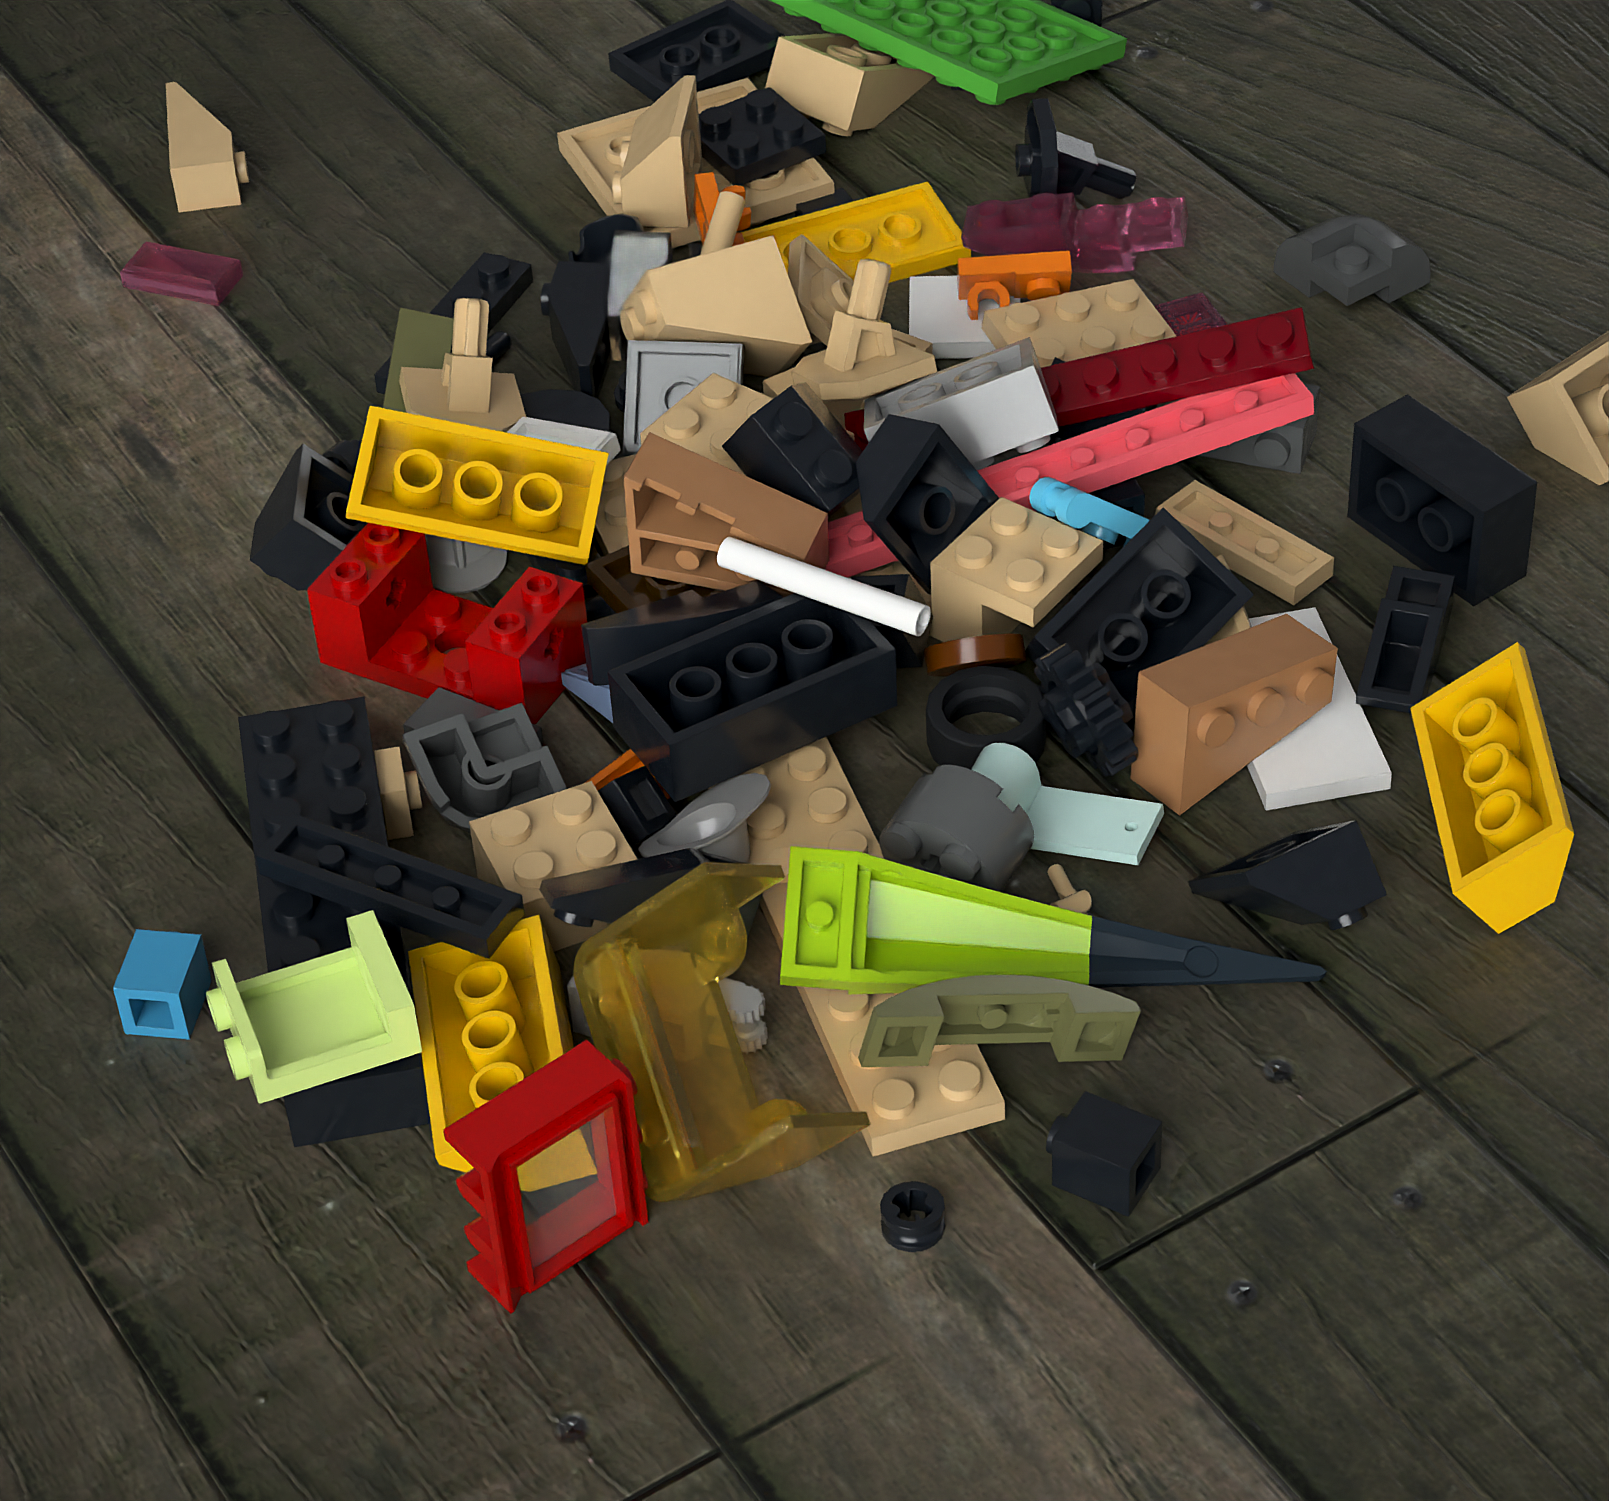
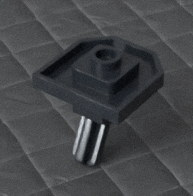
M1048 98L1032 99L1026 113L1024 144H1016L1015 169L1017 177H1024L1038 235L1054 234L1057 196L1080 195L1084 187L1119 199L1129 197L1132 194L1137 178L1136 173L1132 169L1096 157L1091 143L1056 131Z

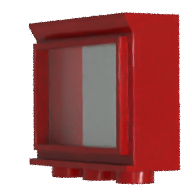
M588 1040L583 1041L443 1129L445 1140L473 1167L456 1179V1185L461 1195L480 1214L479 1217L464 1226L468 1240L479 1252L478 1255L466 1262L468 1272L510 1314L515 1311L522 1295L527 1292L532 1293L632 1227L634 1221L637 1220L642 1226L649 1223L645 1191L648 1189V1180L642 1169L639 1146L643 1142V1135L636 1121L634 1096L637 1095V1085L628 1068L616 1058L609 1060Z

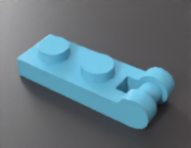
M1051 477L1039 479L1033 485L1029 496L1030 504L1037 512L1049 517L1057 516V519L1072 528H1081V531L1111 544H1115L1118 535L1121 534L1127 537L1124 543L1125 546L1150 521L1145 517Z

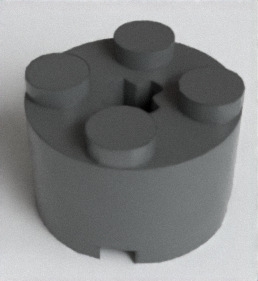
M941 765L937 766L931 775L926 776L925 772L914 784L880 835V849L886 860L1002 892L1031 849L1034 842V830L1027 813L1019 804L1012 812L997 798L1003 788L978 772L961 766Z

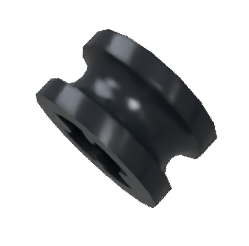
M910 1181L892 1186L884 1193L880 1202L882 1235L888 1244L898 1250L919 1252L935 1246L942 1239L945 1231V1205L943 1196L936 1188L927 1183ZM911 1210L924 1212L925 1218L921 1219L916 1214L915 1221L902 1220L900 1214L904 1212L907 1217H911Z

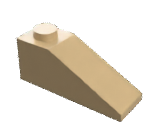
M177 82L166 83L170 172L178 212L241 205L240 184L249 183L245 151L235 152L231 131Z

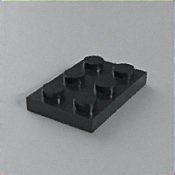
M725 0L608 53L610 71L656 102L685 75L696 77V90L700 92L735 82L754 73L769 69L772 64L778 37L785 35L735 1Z

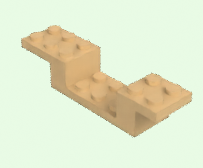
M712 373L640 433L641 446L648 433L651 432L745 475L722 445L753 413L773 398ZM846 430L847 433L854 440V433ZM860 493L828 517V522L862 511ZM1000 497L930 562L931 595L925 592L900 561L891 562L851 577L910 574L933 615L929 636L942 642L982 635L1011 633L1021 622L1034 627L1103 560V540Z

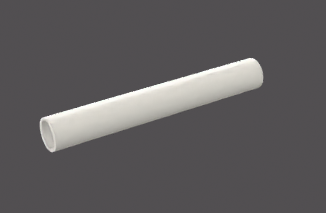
M733 537L725 538L719 547L717 563L720 567L915 636H921L928 626L931 610L927 605Z

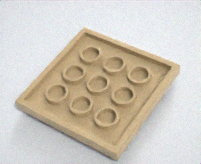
M748 78L697 92L698 114L707 108L718 107L742 98L748 93L757 90V88ZM650 106L557 133L559 151L607 216L623 213L622 204H614L613 201L614 172L622 171V142L630 141L635 120ZM814 157L742 185L746 191L744 207H750L751 226L759 225L771 218L795 212L796 204L834 193V181ZM702 158L701 173L714 172L719 193L722 189L733 186ZM693 209L688 228L642 226L650 245L651 255H659L669 249L701 240Z

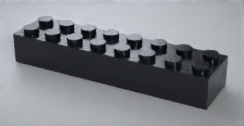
M365 696L238 717L268 973L352 947L346 918L363 913L259 875L255 855L292 813H296L389 847ZM377 918L413 1001L402 927ZM421 1053L283 1096L294 1148L431 1124Z

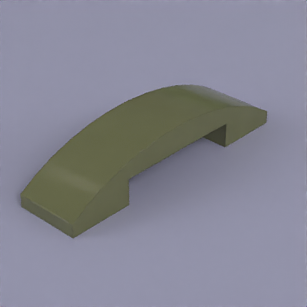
M979 975L952 978L906 990L875 1006L858 1058L861 1067L928 1066L935 1045L1050 1042L1058 1062L1122 1060L1141 1011L1134 1000L1093 986L1071 981L1025 975Z

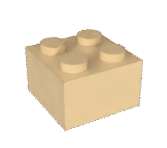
M592 781L469 821L478 879L521 894L525 914L520 920L540 915L553 951L595 938L602 929L610 932L617 930V925L594 920L592 927H580L564 922L553 915L555 909L549 906L539 891L542 880L637 860Z

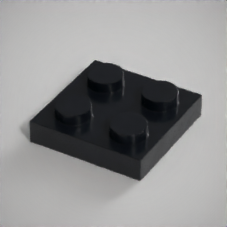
M771 87L754 90L742 98L718 107L707 108L698 114L702 158L732 185L742 186L826 153L825 134Z

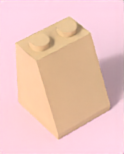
M774 235L646 270L622 305L623 310L620 313L622 329L627 340L743 344L745 346L744 374L772 377L787 371L812 343Z

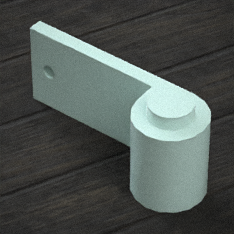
M992 743L984 747L971 769L986 776L1003 788L997 798L1012 812L1019 804L1027 813L1034 830V842L1031 849L1139 865L1164 815V808L1161 803L1041 786L1040 775L1035 761L1020 748L1007 743Z

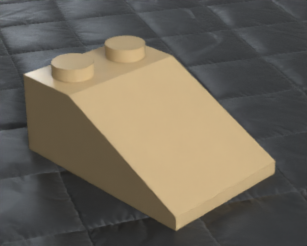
M824 33L778 37L765 88L771 87L807 119L811 116L823 121L822 128L836 135L852 136L853 131L875 128L935 76L921 69L903 67L897 63L896 58L881 51L864 49L859 46V41L844 34Z

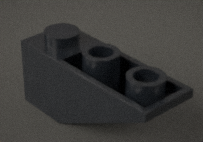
M687 848L542 880L539 891L549 906L555 909L553 915L564 922L580 927H592L594 920L617 925V932L621 935L650 943H655L657 936L681 942L680 948L687 953L700 954L709 959L717 960L720 952L742 958L766 881L751 864Z

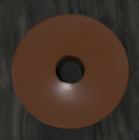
M1016 633L956 639L938 643L924 649L927 675L949 676L958 670L977 666L1007 668L1027 661L1023 635Z

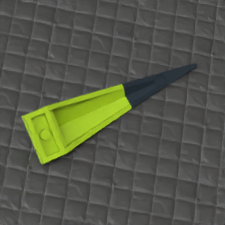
M790 846L780 985L848 990V995L902 993L932 982L979 975L1037 976L1100 988L1313 982L1321 980L1327 973L1326 970L1318 965L1207 943L1103 919L979 887L859 851Z

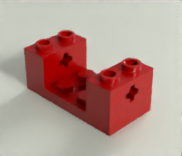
M367 523L307 588L320 663L426 699L440 687L499 711L522 703L531 723L536 725L566 688L562 685L561 673L565 672L566 669L586 663L581 628L582 624L587 623L583 583L529 566L494 608L433 589L424 533ZM457 648V649L451 650V651L448 652L447 654L443 653L444 651H446V650H448V649Z

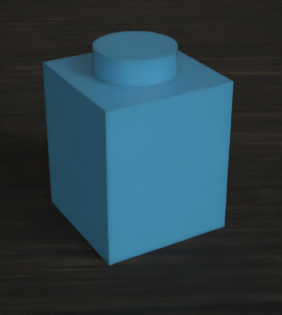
M136 929L113 987L125 1034L190 1040L206 997V991H208L212 981L200 934Z

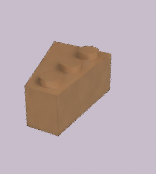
M651 432L648 433L624 475L631 573L725 591L758 581L718 565V550L723 540L727 537L736 538L824 570L829 562L828 513ZM760 581L782 595L783 598L794 593Z
M1286 613L1139 671L1133 743L1138 748V753L1135 754L1137 761L1131 764L1130 779L1180 816L1332 702L1338 648Z

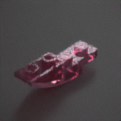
M1073 192L1056 195L1041 193L1031 198L1002 202L999 200H987L978 205L968 206L961 239L964 247L986 256L1070 250L1072 272L1112 273L1135 271L1137 252L1184 246L1189 213L1185 196L1168 199L1153 197L1143 202L1114 206L1099 204L1089 209L1078 210Z

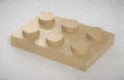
M1134 279L984 311L982 330L996 349L1030 337L1041 368L1051 366L1055 357L1068 362L1176 336Z

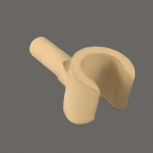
M1054 864L1049 867L1048 876L1060 897V900L1050 905L1088 915L1087 911L1092 907L1089 892L1086 890L1077 892L1072 887L1061 865Z

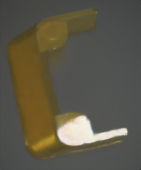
M704 862L587 939L576 954L574 981L595 1047L609 1060L612 1058L620 1060L628 1068L637 1085V1095L634 1096L636 1121L643 1135V1142L639 1146L642 1169L648 1180V1189L645 1191V1194L655 1201H686L797 1168L871 1125L866 1111L807 1114L806 1110L798 1102L791 1099H772L759 1105L718 982L734 973L743 962L746 954L747 934L738 908L783 880L785 875L781 865Z

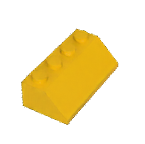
M370 406L347 505L346 518L586 565L588 563L609 453Z
M1518 642L1410 708L1452 893L1498 934L1555 902L1574 837L1572 823L1526 651Z
M540 915L519 920L489 959L444 942L408 951L417 1024L422 1047L421 1054L434 1152L437 1162L441 1166L462 1172H467L473 1168L445 1140L443 1129L574 1048L560 967ZM587 1123L517 1167L520 1188L528 1190L595 1171Z

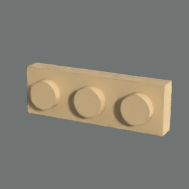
M1196 480L1156 507V514L1164 507L1215 557L1223 555L1229 569L1292 605L1298 603L1333 576L1334 557Z

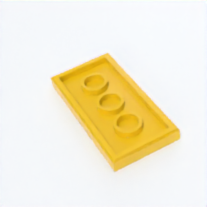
M923 182L741 232L745 243L774 235L787 274L790 242L801 234L852 280L855 278L857 265L861 259H873L890 265L889 283L958 264V258L971 257V244L929 182Z

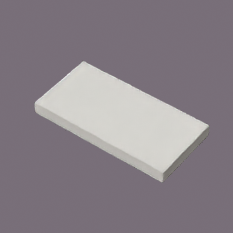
M1315 607L1249 618L1253 627L1287 613L1332 644ZM1338 655L1336 658L1332 702L1247 765L1266 811L1387 790L1391 787L1392 772L1361 705L1356 704V694Z

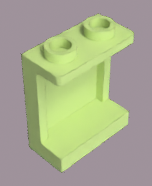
M373 910L346 918L352 947L237 983L233 979L226 959L212 963L217 988L206 991L210 1012L218 1032L230 1028L233 1037L225 1039L224 1045L236 1081L249 1077L259 1104L422 1052L414 1003Z

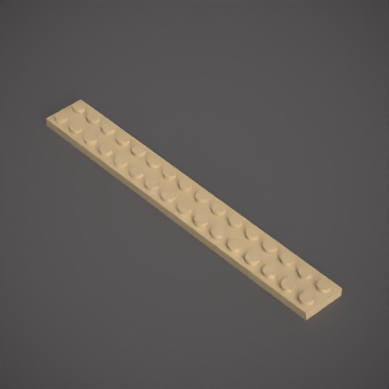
M636 454L611 460L606 465L594 527V535L604 556L629 545L624 475ZM827 737L739 774L758 773L766 775L771 783L769 795L747 818L751 851L747 864H751L766 881L759 904L781 953L790 846L859 851L884 859L880 845ZM796 986L872 1157L1005 1120V1100L977 1044L935 1045L928 1066L861 1067L858 1056L873 1008L899 993L848 995V990Z

